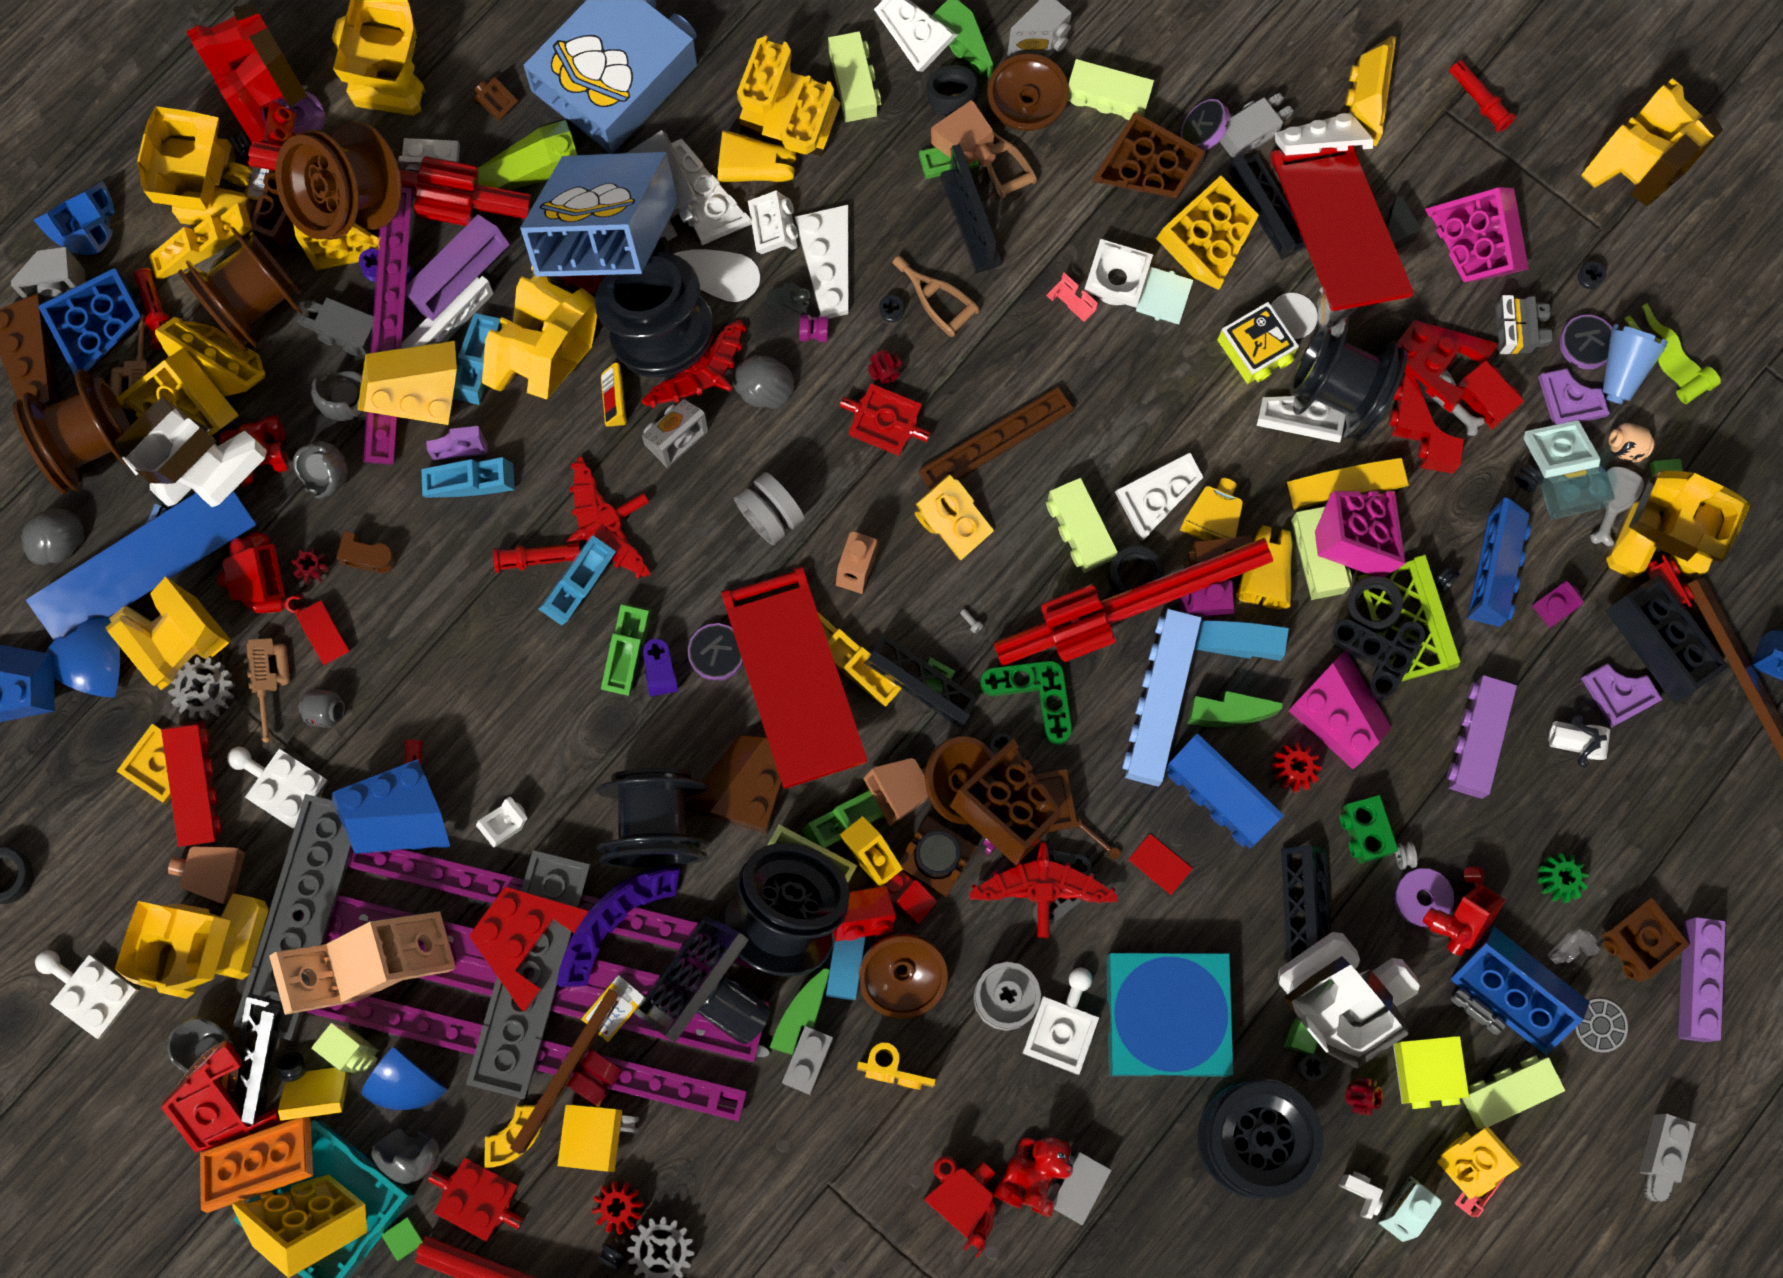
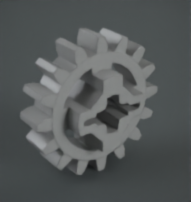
M199 657L195 658L194 665L187 661L184 664L186 669L183 671L179 669L177 672L179 675L178 679H174L172 682L175 688L168 691L171 696L177 697L171 702L172 705L180 707L179 712L184 716L189 713V717L193 720H196L199 714L205 721L209 719V713L214 714L216 717L220 716L218 709L220 707L228 709L229 706L225 703V700L234 698V695L228 692L229 689L235 687L232 681H228L232 674L228 670L223 671L225 666L220 662L215 664V661L209 657L205 663ZM201 671H209V672H212V673H214V674L212 675L211 673H209V674H207V675L205 676V675H201L200 672H201ZM204 684V686H203L204 692L199 693V692L201 691L200 686ZM197 702H201V703L204 704V706L196 707V706H192V705H190V704H191V703L195 704V703H197Z
M666 1217L661 1218L659 1225H657L654 1218L649 1219V1228L642 1224L639 1225L638 1228L641 1235H632L631 1239L636 1244L627 1249V1251L635 1254V1257L628 1261L629 1264L637 1263L638 1265L634 1274L638 1275L644 1272L646 1274L644 1278H673L672 1275L675 1274L682 1278L684 1274L681 1268H690L692 1265L686 1260L687 1256L695 1255V1252L688 1250L687 1245L694 1242L693 1239L684 1238L688 1229L683 1228L680 1231L676 1229L678 1226L677 1220H674L671 1225H667ZM666 1230L673 1234L668 1238H659L654 1234V1231ZM643 1241L648 1245L647 1256L644 1259L641 1256ZM680 1242L681 1257L678 1262L674 1257L675 1246ZM656 1243L659 1246L665 1244L668 1246L665 1252L668 1256L667 1259L662 1256L659 1258L655 1257L654 1254L657 1251ZM655 1264L664 1265L669 1271L660 1273L650 1268Z

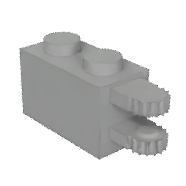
M1277 93L1267 100L1262 98L1256 103L1251 101L1242 108L1240 113L1235 116L1230 114V121L1227 120L1225 125L1227 130L1220 139V143L1232 159L1241 154L1242 156L1248 154L1275 137V132L1280 131L1283 121L1293 114L1294 110L1291 106H1287L1277 113L1273 110L1284 99L1281 93Z
M1669 1114L1654 1115L1639 1173L1647 1175L1644 1193L1650 1201H1666V1199H1669L1673 1183H1681L1696 1126L1695 1123Z

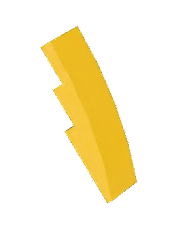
M236 203L220 217L210 215L194 229L183 227L149 255L155 278L161 280L178 273L180 269L185 270L188 268L186 265L187 260L195 265L237 241L238 239L230 230L231 227H234L241 236L252 230L246 205Z
M1402 458L1342 468L1287 482L1292 506L1295 511L1322 503L1325 506L1330 495L1335 491H1359L1360 494L1378 491L1380 494L1409 486Z
M818 612L836 668L886 707L901 688L864 664L870 653L863 647L860 648L843 631L837 630Z

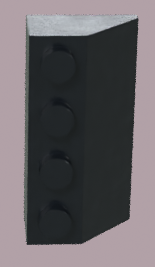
M1660 574L1605 610L1674 704L1698 690L1729 667Z

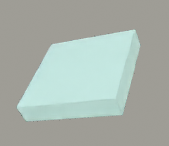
M1579 420L1525 431L1524 441L1544 478L1599 467L1600 457Z

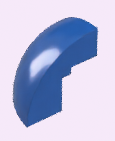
M101 181L35 218L34 221L58 245L66 247L69 251L77 254L93 255L102 251L112 237L113 230L110 229V217L114 214L113 202L106 185Z
M110 617L82 622L77 625L76 631L65 638L59 636L54 640L46 653L52 654L55 679L84 693L115 698L120 670V648L106 629V626L111 623Z
M392 1047L367 1079L362 1089V1096L382 1108L409 1110L422 1108L433 1103L443 1096L448 1089L427 1070L419 1068L402 1051Z

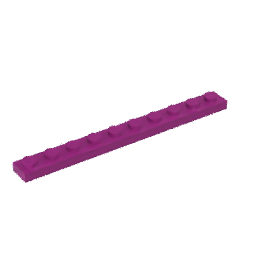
M402 187L400 205L395 217L388 225L379 228L371 353L401 349L412 188ZM367 412L363 462L384 465L394 464L396 416Z

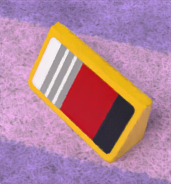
M613 363L601 374L605 425L608 427L626 425L627 423L622 371L620 364Z

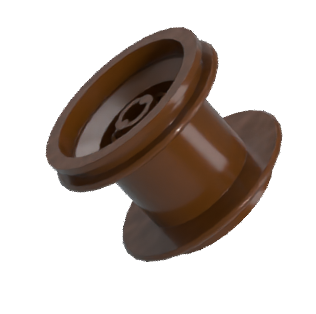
M357 121L344 123L335 131L332 138L319 130L302 131L296 136L289 138L283 144L277 156L275 178L282 206L297 229L311 238L328 240L341 238L350 231L354 223L366 229L383 228L393 220L399 209L402 184L397 160L383 136L368 124Z
M231 227L230 230L243 245L240 249L208 273L196 268L189 260L186 261L189 270L185 272L183 269H180L178 273L235 344L246 353L248 351L246 344L249 342L254 347H258L257 341L252 336L250 325L285 298L298 314H302V310L290 296L294 293H297L299 296L302 292L253 232L249 234L251 239L246 242L234 227Z
M80 368L75 371L79 393L46 408L35 395L26 392L23 395V400L18 399L14 401L12 406L17 426L31 455L46 478L62 494H68L72 489L81 491L83 479L79 467L110 452H113L118 460L125 465L116 451L114 442L131 426L123 407L108 384L101 377L93 379L85 370Z

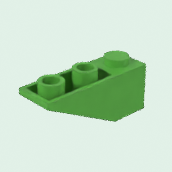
M947 0L932 17L958 34L948 45L957 57H963L969 62L977 74H983L986 78L990 79L993 62L972 11L959 0Z

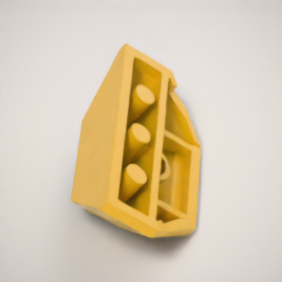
M1390 36L1362 54L1357 65H1352L1349 81L1353 82V87L1348 90L1345 105L1350 106L1349 113H1352L1373 138L1374 146H1377L1383 134L1396 37Z
M173 317L155 330V335L168 357L184 347L224 397L246 392L265 378V371L263 370L259 354L249 348L244 353L227 334L213 326L197 322H183L182 319Z

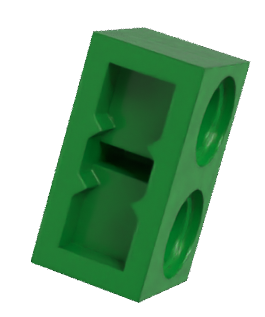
M1380 795L1346 804L1341 808L1342 813L1339 814L1340 823L1344 830H1348L1351 840L1348 843L1352 857L1357 858L1358 864L1387 857L1398 852ZM1357 810H1362L1367 814L1368 822L1366 824L1357 820ZM1366 838H1372L1377 843V850L1375 852L1368 850L1365 846Z

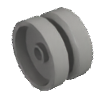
M764 472L753 481L755 492L745 488L734 497V501L743 516L758 534L769 544L775 545L785 537L783 525L786 528L795 529L804 521V515L785 488L772 475Z
M1003 962L993 965L982 974L975 986L973 1001L975 1010L984 1023L993 1029L1009 1031L1020 1028L1033 1018L1040 1005L1041 991L1037 979L1030 970L1021 964ZM1003 992L1011 994L1012 1000L1010 1002L1001 1000Z

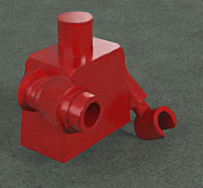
M252 532L242 539L234 538L229 546L230 557L223 560L224 571L218 576L219 585L222 588H228L229 597L232 600L241 601L244 606L256 613L282 612V609H287L291 613H298L304 608H296L292 604L293 599L303 598L301 594H294L287 600H281V598L285 597L278 559L275 545L270 544L267 534Z
M1480 867L1465 868V882L1475 883V888L1463 897L1453 916L1431 907L1422 920L1430 928L1429 931L1450 937L1451 939L1446 947L1451 953L1462 956L1466 948L1471 949L1483 938L1506 899L1482 884L1484 881V871Z
M942 1156L936 1160L933 1167V1172L941 1184L923 1200L968 1239L964 1245L965 1251L970 1245H974L977 1248L978 1253L975 1257L978 1258L986 1247V1240L994 1224L996 1209L992 1201L994 1195L985 1186L996 1173L984 1162H981L970 1175L962 1167L958 1168L953 1158Z

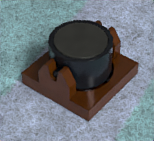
M927 816L921 828L918 829L914 838L909 843L899 864L904 872L947 898L977 846Z

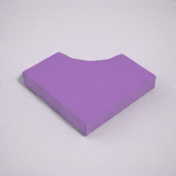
M1568 368L1542 373L1538 376L1553 425L1577 420L1585 422L1604 418L1610 414L1602 388H1589L1579 384L1572 378Z
M479 426L450 429V433L445 437L427 441V451L433 460L486 455L488 453V444Z
M1609 664L1581 678L1611 728L1663 700L1648 675L1639 678L1625 677L1617 673Z

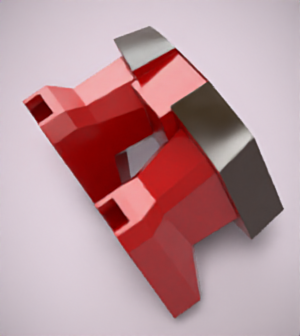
M251 3L233 7L235 16L211 28L197 25L186 31V33L192 40V44L212 74L224 99L251 142H262L266 124L264 108L269 106L270 101L277 102L284 99L291 108L305 98L307 94L254 4Z

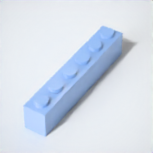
M1168 609L1164 617L1159 616L1155 633L1160 635L1158 643L1152 644L1149 654V660H1152L1153 664L1151 671L1146 670L1142 687L1147 689L1145 697H1139L1135 714L1140 715L1138 725H1132L1129 741L1133 742L1131 753L1126 752L1122 769L1127 770L1125 775L1127 779L1158 787L1163 781L1201 617Z

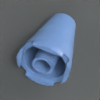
M1614 324L1611 330L1602 392L1607 394L1606 400L1622 405L1624 400H1631L1666 349L1668 341L1662 339L1661 344H1659L1655 340V335L1624 326L1623 331H1619V325Z

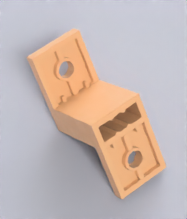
M440 911L371 921L327 944L279 951L269 955L285 1015L358 1002L402 980L450 972L456 969ZM418 940L424 943L425 952L420 949ZM302 972L309 977V986L303 982Z

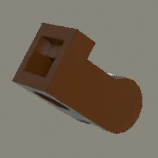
M344 531L336 557L342 565L377 573H387L394 568L396 564L395 556L386 545L379 543L374 545L360 543L361 540L356 534Z

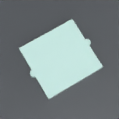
M1150 267L1136 311L1153 316L1157 321L1162 319L1179 325L1193 280L1175 275L1174 271L1166 272Z

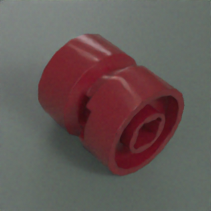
M591 1049L582 1061L584 1069L576 1071L567 1086L600 1107L609 1093L607 1086L614 1085L623 1073V1070Z

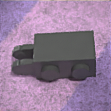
M326 298L323 305L310 300L306 301L304 307L308 311L317 314L315 320H312L306 316L299 315L296 320L299 325L315 331L318 335L317 338L321 342L333 346L334 343L343 346V350L354 356H358L359 353L362 355L371 353L373 316L329 298Z

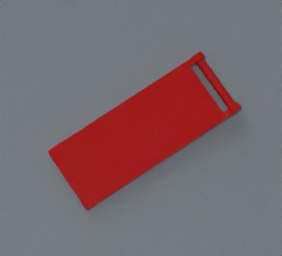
M1348 146L1347 151H1337V148L1326 147L1322 148L1319 153L1285 155L1280 150L1271 151L1270 160L1272 167L1277 172L1331 311L1412 297L1413 288L1358 161L1354 146ZM1343 153L1340 156L1284 165L1285 162Z
M803 567L794 568L793 572L729 591V589L722 590L721 595L783 788L786 789L867 763V757ZM796 582L799 584V588L745 605L734 607L733 604L735 601Z

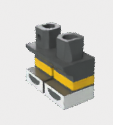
M1512 295L1501 296L1495 305L1499 354L1532 353L1536 347L1548 346L1552 342L1551 328H1538V321H1547L1550 317V305L1548 303L1536 302L1535 296L1527 297L1526 299H1514Z

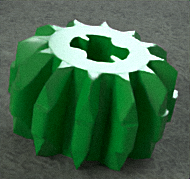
M1558 853L1555 855V858H1546L1544 860L1546 866L1538 868V871L1544 876L1538 878L1537 883H1545L1546 886L1542 889L1541 893L1545 895L1552 892L1551 901L1553 902L1561 898L1563 903H1569L1571 897L1577 900L1581 897L1580 890L1584 891L1588 888V885L1582 880L1588 878L1589 874L1586 872L1581 873L1580 869L1584 866L1583 862L1574 864L1575 855H1569L1565 859L1563 853Z

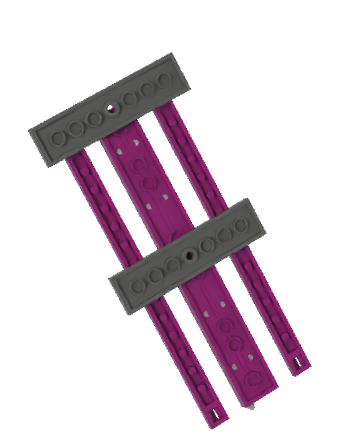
M305 794L233 1026L241 1028L246 997L250 993L281 1001L269 955L279 951L324 945L371 921L416 915L340 896L339 892L347 867L488 903H493L503 888L508 887L590 911L600 900L599 898L583 895L591 865L533 850L526 876L523 880L402 849L388 852L354 854L333 801ZM635 907L628 912V916L611 933L679 950L698 923ZM302 910L300 921H295V912ZM554 920L517 971L542 989L529 1009L524 1012L519 1008L470 939L469 935L473 929L443 921L456 969L450 972L417 978L491 996L483 1025L369 996L358 1002L303 1012L473 1054L474 1058L466 1085L526 1100L534 1070L555 1075L572 1047L543 1040L551 1012L581 1019L618 975L644 997L660 975L595 959L590 972L588 986L560 987L556 984L559 969L573 933ZM418 940L420 949L425 952L424 943ZM739 956L733 961V964L757 969ZM302 972V980L309 986V977ZM254 1005L253 1014L260 1022L261 1013L265 1007ZM283 1010L278 1037L294 1041L303 1012L285 1015ZM634 1013L620 1028L671 1041ZM698 1013L695 1014L675 1042L754 1063L756 1057H767L770 1054L767 1048L759 1045L762 1031L750 1043L741 1044ZM603 1056L623 1070L614 1085H608V1089L740 1121L747 1094L746 1091ZM582 1062L576 1071H582L584 1069L582 1066ZM720 1096H721V1097H725V1098H729V1099H733V1100H737L738 1102H734V1101L722 1099V1098H720ZM718 1104L725 1105V1106H729V1107H733V1108H736V1110H735V1109H731V1108H727V1107H723V1106H719Z

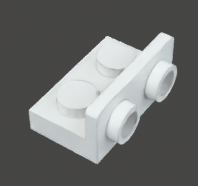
M404 138L402 156L398 158V163L401 170L418 173L424 156L459 162L460 144L458 141Z
M776 190L748 201L757 252L764 254L783 246H787L791 250L797 248L796 238H798V231L792 219L794 208L788 197H785Z

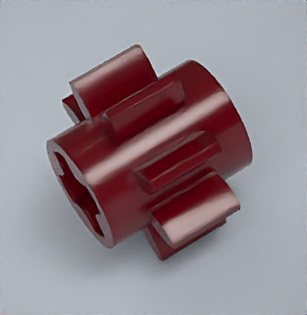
M881 350L870 357L871 364L868 365V372L873 381L880 379L882 384H888L900 377L899 370L902 369L901 365L903 363L897 352L890 355L888 350Z
M313 547L310 549V552L299 550L300 555L297 560L291 561L298 568L293 574L297 578L304 576V582L307 585L311 583V580L322 582L321 577L324 572L330 571L327 566L323 565L327 557L324 554L317 556V551Z
M1357 1077L1356 1083L1348 1085L1346 1089V1102L1348 1105L1353 1106L1352 1112L1372 1116V1109L1378 1110L1382 1106L1383 1091L1381 1087L1376 1086V1080Z

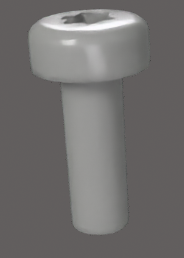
M966 609L960 612L972 626L970 630L973 633H977L983 628V623L981 621L977 622Z

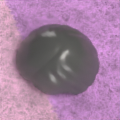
M754 355L746 358L738 365L732 377L735 391L741 395L746 403L754 407L780 408L789 400L794 391V378L788 367L782 362L765 355Z
M344 371L339 373L327 372L320 380L319 377H316L312 382L311 390L314 404L323 415L335 421L352 420L360 416L364 412L357 410L362 375L355 371Z
M324 441L312 442L301 447L293 459L296 475L304 483L305 490L315 493L314 497L317 499L326 498L336 493L344 484L348 475V466L344 455L338 448Z
M63 508L48 509L34 515L24 526L21 535L22 548L27 558L37 565L59 563L69 559L75 549L83 544L85 529L79 516L70 510Z
M195 1016L179 1023L170 1033L167 1043L168 1057L176 1067L187 1073L200 1056L213 1046L226 1040L234 1045L233 1038L227 1030L218 1024Z
M395 1129L374 1144L372 1158L382 1173L391 1181L400 1184L415 1182L424 1177L433 1168L439 1157V1145L435 1138L427 1137L419 1131L416 1132L418 1136L410 1137L402 1129Z

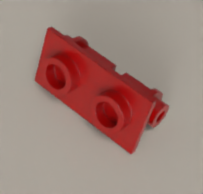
M271 100L262 142L283 146L292 137L296 112Z
M1663 555V563L1658 564L1657 560L1649 563L1647 566L1648 571H1646L1649 577L1652 579L1660 574L1682 605L1687 603L1689 609L1692 608L1690 601L1694 597L1687 584L1681 586L1676 578L1681 573L1674 560L1667 561Z

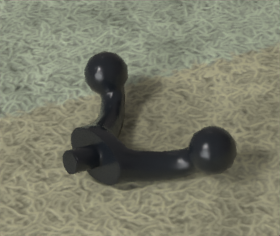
M1574 715L1571 719L1572 724L1582 732L1593 737V741L1584 749L1577 760L1578 765L1585 768L1589 765L1587 756L1594 750L1601 748L1600 741H1606L1607 735H1599L1598 728H1591L1582 724L1583 718L1579 715Z

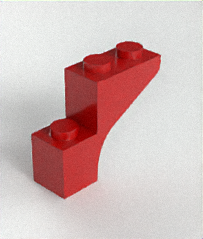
M1404 375L1393 400H1396L1395 409H1392L1389 415L1388 425L1392 426L1391 436L1421 441L1418 449V458H1421L1420 468L1454 474L1461 465L1464 439L1450 436L1435 425L1417 380H1412L1409 376Z

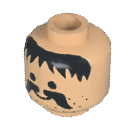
M1623 423L1611 432L1609 445L1611 446L1612 454L1617 458L1631 462H1640L1651 454L1654 448V439L1647 428L1631 423Z

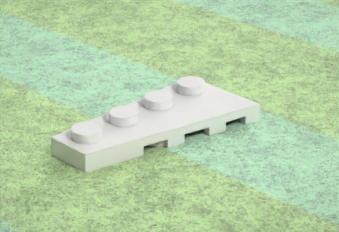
M682 139L671 143L699 200L692 206L700 220L693 225V228L701 245L751 225L749 216L743 213L731 195L724 191L718 180L706 170L703 163Z
M848 205L795 217L820 315H828V319L847 315Z

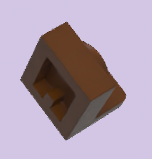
M495 77L489 82L484 79L473 90L477 95L472 101L475 104L479 102L497 121L518 102Z

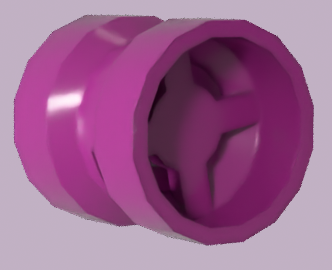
M800 314L799 341L808 342L810 339H816L818 342L827 343L828 315L811 317L809 314ZM812 323H814V331H813V334H811V331H812Z

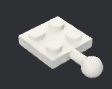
M235 747L227 755V762L230 767L236 770L246 769L258 777L245 798L293 829L295 828L305 794L319 797L330 782L280 749L266 768L252 760L250 752L244 747Z
M51 950L41 952L35 960V966L39 972L43 974L52 973L66 983L51 1002V1005L97 1039H102L139 991L92 955L85 959L75 973L61 965L59 955Z
M1076 968L1070 973L1069 984L1071 990L1065 1005L1042 997L1022 1053L1077 1075L1080 1074L1099 1017L1077 1009L1082 992L1087 990L1092 984V975L1085 968Z

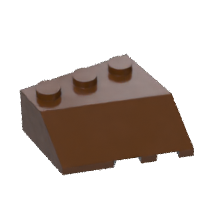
M1134 112L1095 174L1092 182L1177 199L1190 185L1201 167L1205 151Z
M738 735L704 782L708 785V789L694 795L686 805V810L768 834L783 786L768 739Z

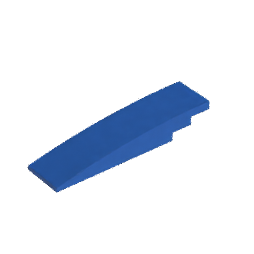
M234 490L219 505L211 507L195 493L26 599V602L53 640L59 636L65 638L77 630L78 624L96 618L112 616L123 606H128L155 589L165 576L168 579L173 578L257 524Z

